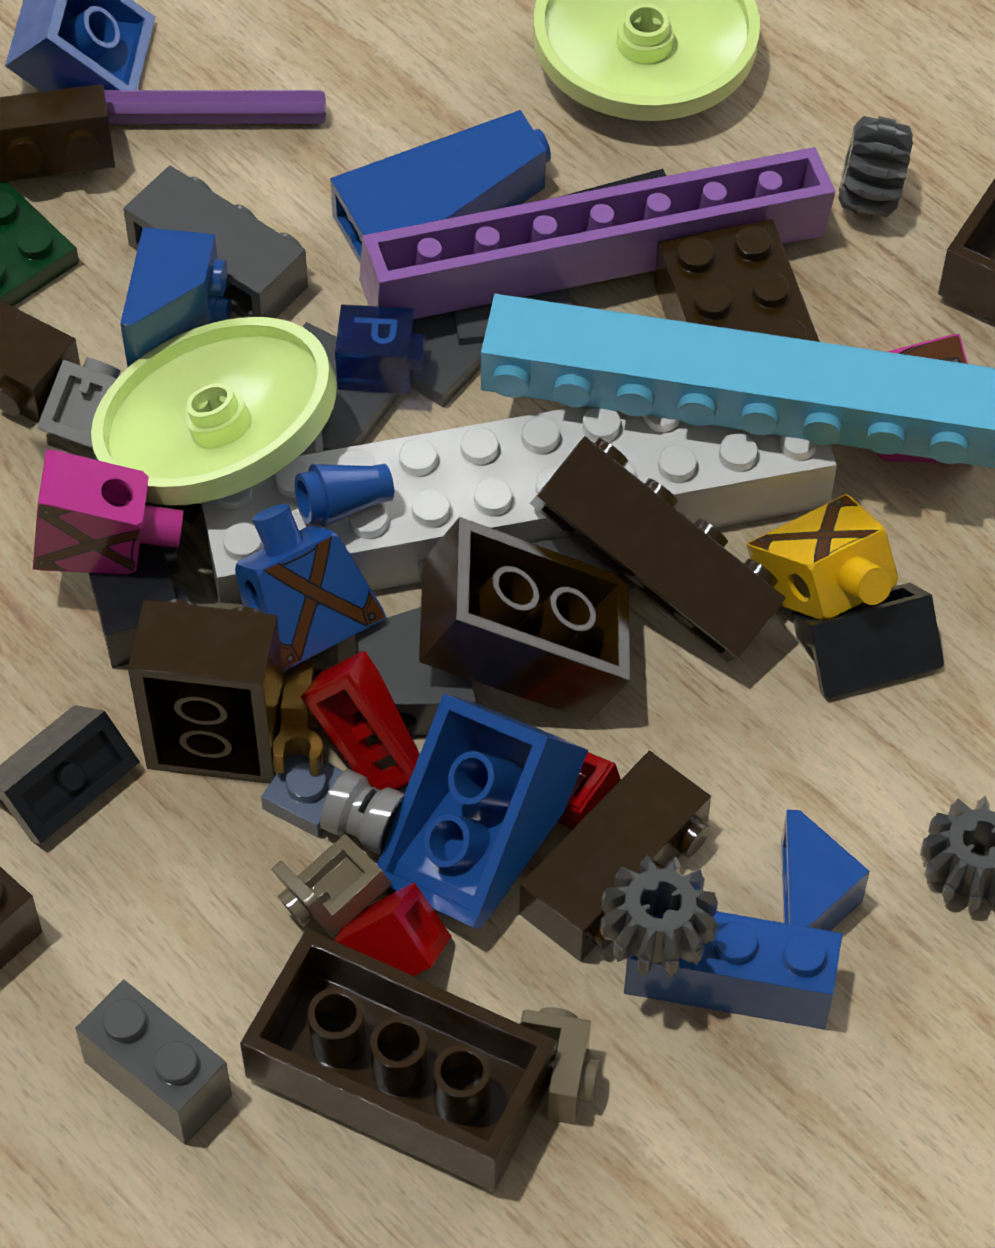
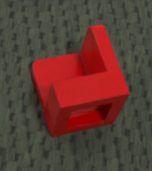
M414 882L366 907L342 928L334 941L415 976L433 966L452 936Z

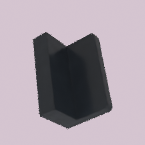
M910 582L892 587L888 597L879 604L869 605L863 602L831 619L819 620L800 612L792 613L796 637L812 648L820 692L828 698L936 670L944 664L932 594Z
M75 705L0 764V800L4 802L32 842L41 844L140 763V761L104 710Z

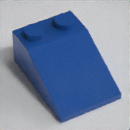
M443 693L377 863L392 883L389 888L398 891L415 882L433 909L468 926L482 929L564 813L588 749L487 706Z

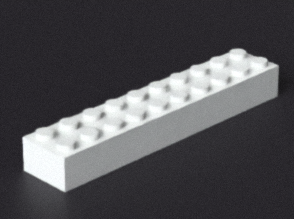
M581 406L301 455L266 480L233 495L200 503L219 603L242 604L235 573L236 563L263 549L252 518L259 512L280 504L289 505L299 530L314 525L334 531L342 540L371 590L376 591L421 582L418 563L423 562V559L459 517L530 543L569 536L534 508L530 502L584 436L593 443L598 438H601L612 444L628 459V463L624 468L643 483L650 478L667 488L678 500L674 508L693 523L700 518L715 528L811 511L831 502L837 464L830 445H819L806 439L773 434L754 435L740 429L713 425L694 426L681 420L648 415L630 416L621 411ZM385 463L389 467L394 483V498L392 501L379 503L327 527H322L318 522L306 524L303 521L296 502L294 483L296 475L308 472L311 464L373 466Z

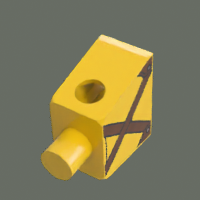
M847 494L746 543L750 559L764 566L778 580L774 588L786 597L780 606L819 620L831 619L863 602L869 605L879 604L888 597L891 588L898 581L890 543L883 525Z

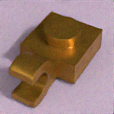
M303 661L286 670L281 703V727L279 734L273 742V766L276 773H284L286 760L297 754L305 755L310 759V775H319L323 768V743L320 736L312 731V727H321V725L300 697L314 681V661Z

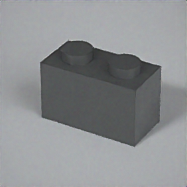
M124 979L75 1028L84 1062L184 1145L232 1096L227 1062Z

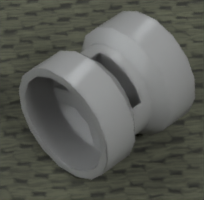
M346 769L338 776L328 793L321 811L320 828L339 837L344 834H351L359 838L363 848L381 855L404 793L390 787L378 790L370 786L367 777Z

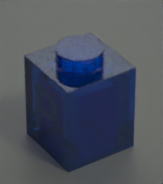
M341 304L335 348L337 390L410 394L412 371L424 370L426 335L415 333L414 309Z

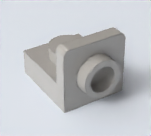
M89 357L86 358L83 366L63 360L37 428L47 434L93 450L91 428L95 412L107 390L119 377L121 370Z

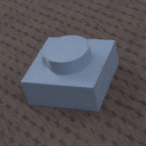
M293 755L286 760L284 773H277L262 794V809L319 838L324 829L320 828L321 811L331 787L343 771L323 761V768L320 774L310 775V759L305 755Z

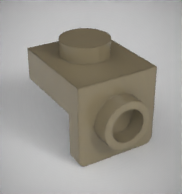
M346 834L341 836L298 876L282 860L271 868L286 888L277 898L302 926H306L314 919L332 938L392 884L383 870Z
M555 1007L543 1008L539 1011L523 1010L520 1021L521 1025L557 1040L556 1057L549 1088L547 1120L575 1125L579 1100L593 1101L599 1061L587 1059L591 1021L579 1019L574 1013Z

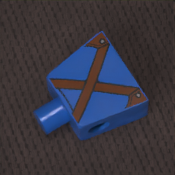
M288 504L272 506L259 512L252 518L263 549L239 560L235 566V573L243 607L254 608L265 614L277 615L283 671L387 618L384 609L353 558L334 531L314 525L299 530Z

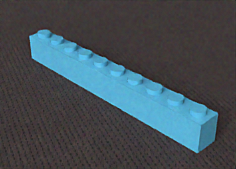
M494 294L481 349V390L496 392L510 398L523 396L555 401L570 407L588 406L621 411L630 416L648 415L681 420L694 426L713 425L740 429L754 435L773 434L806 439L819 445L839 444L871 449L880 454L898 453L931 458L945 464L964 463L995 468V368Z

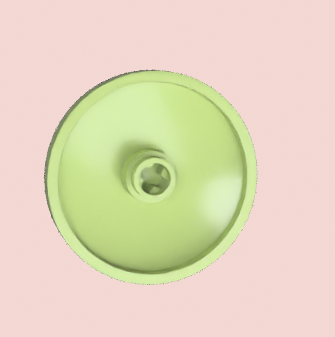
M536 0L533 41L538 60L546 74L560 90L572 99L595 111L614 117L638 121H660L682 118L709 109L731 95L743 83L753 67L757 55L760 17L755 0Z
M242 317L203 325L160 344L135 361L115 380L103 396L93 418L91 428L93 450L99 461L144 471L149 476L146 494L147 503L189 505L227 497L248 489L276 474L310 446L324 428L333 410L337 392L336 376L320 341L311 332L295 323L269 317Z

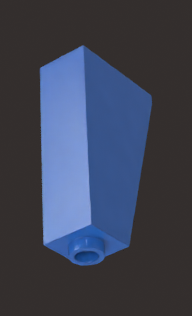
M518 110L330 178L332 215L361 264L362 235L521 205L545 188L546 162L551 160L550 147L544 133L539 128L533 130L523 112Z

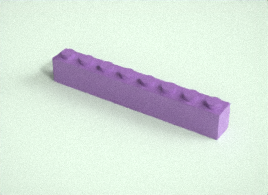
M816 147L362 235L359 281L372 317L375 319L397 320L398 323L492 304L494 294L526 297L655 271L658 241L771 219L775 223L782 244L822 237L825 233L836 191Z

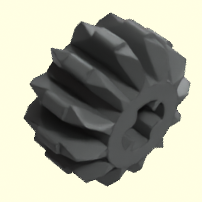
M863 116L856 123L849 140L839 186L838 199L842 208L854 210L855 214L873 217V215L888 217L898 207L911 159L913 134L910 126L896 123L895 119L878 116V118Z
M986 795L978 800L974 810L958 798L955 803L951 804L948 815L937 812L936 816L931 819L928 829L930 834L927 838L923 839L920 850L922 860L928 862L925 870L927 884H945L942 892L945 903L955 899L958 895L966 897V903L971 913L979 908L983 898L995 907V812L989 810L990 804ZM973 852L983 854L984 856L973 854Z
M648 855L640 862L639 873L621 866L620 871L615 876V887L606 888L602 895L601 909L604 911L605 916L601 918V934L605 940L615 941L613 954L617 962L634 956L638 957L637 969L642 976L651 969L652 963H662L664 970L672 978L678 972L679 958L697 966L698 962L703 958V944H711L717 935L718 923L713 917L716 915L718 907L715 892L703 891L705 878L702 876L701 870L682 876L680 874L681 864L676 856L667 863L666 869H657L655 863ZM656 913L664 914L663 918H655Z

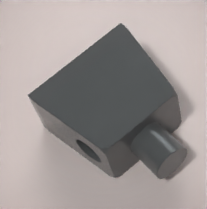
M421 607L387 617L355 634L356 654L365 650L377 667L411 737H425L428 735L443 693L476 703L471 680L419 662ZM342 690L345 697H348L349 695L346 690Z

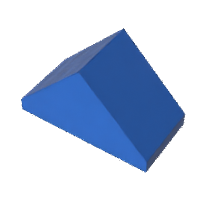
M786 810L781 838L783 922L831 931L863 902L870 871L801 810Z

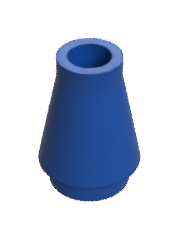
M385 463L373 466L311 464L308 472L298 473L295 477L296 502L300 515L306 524L318 522L322 527H327L379 503L392 501L394 498L392 474Z

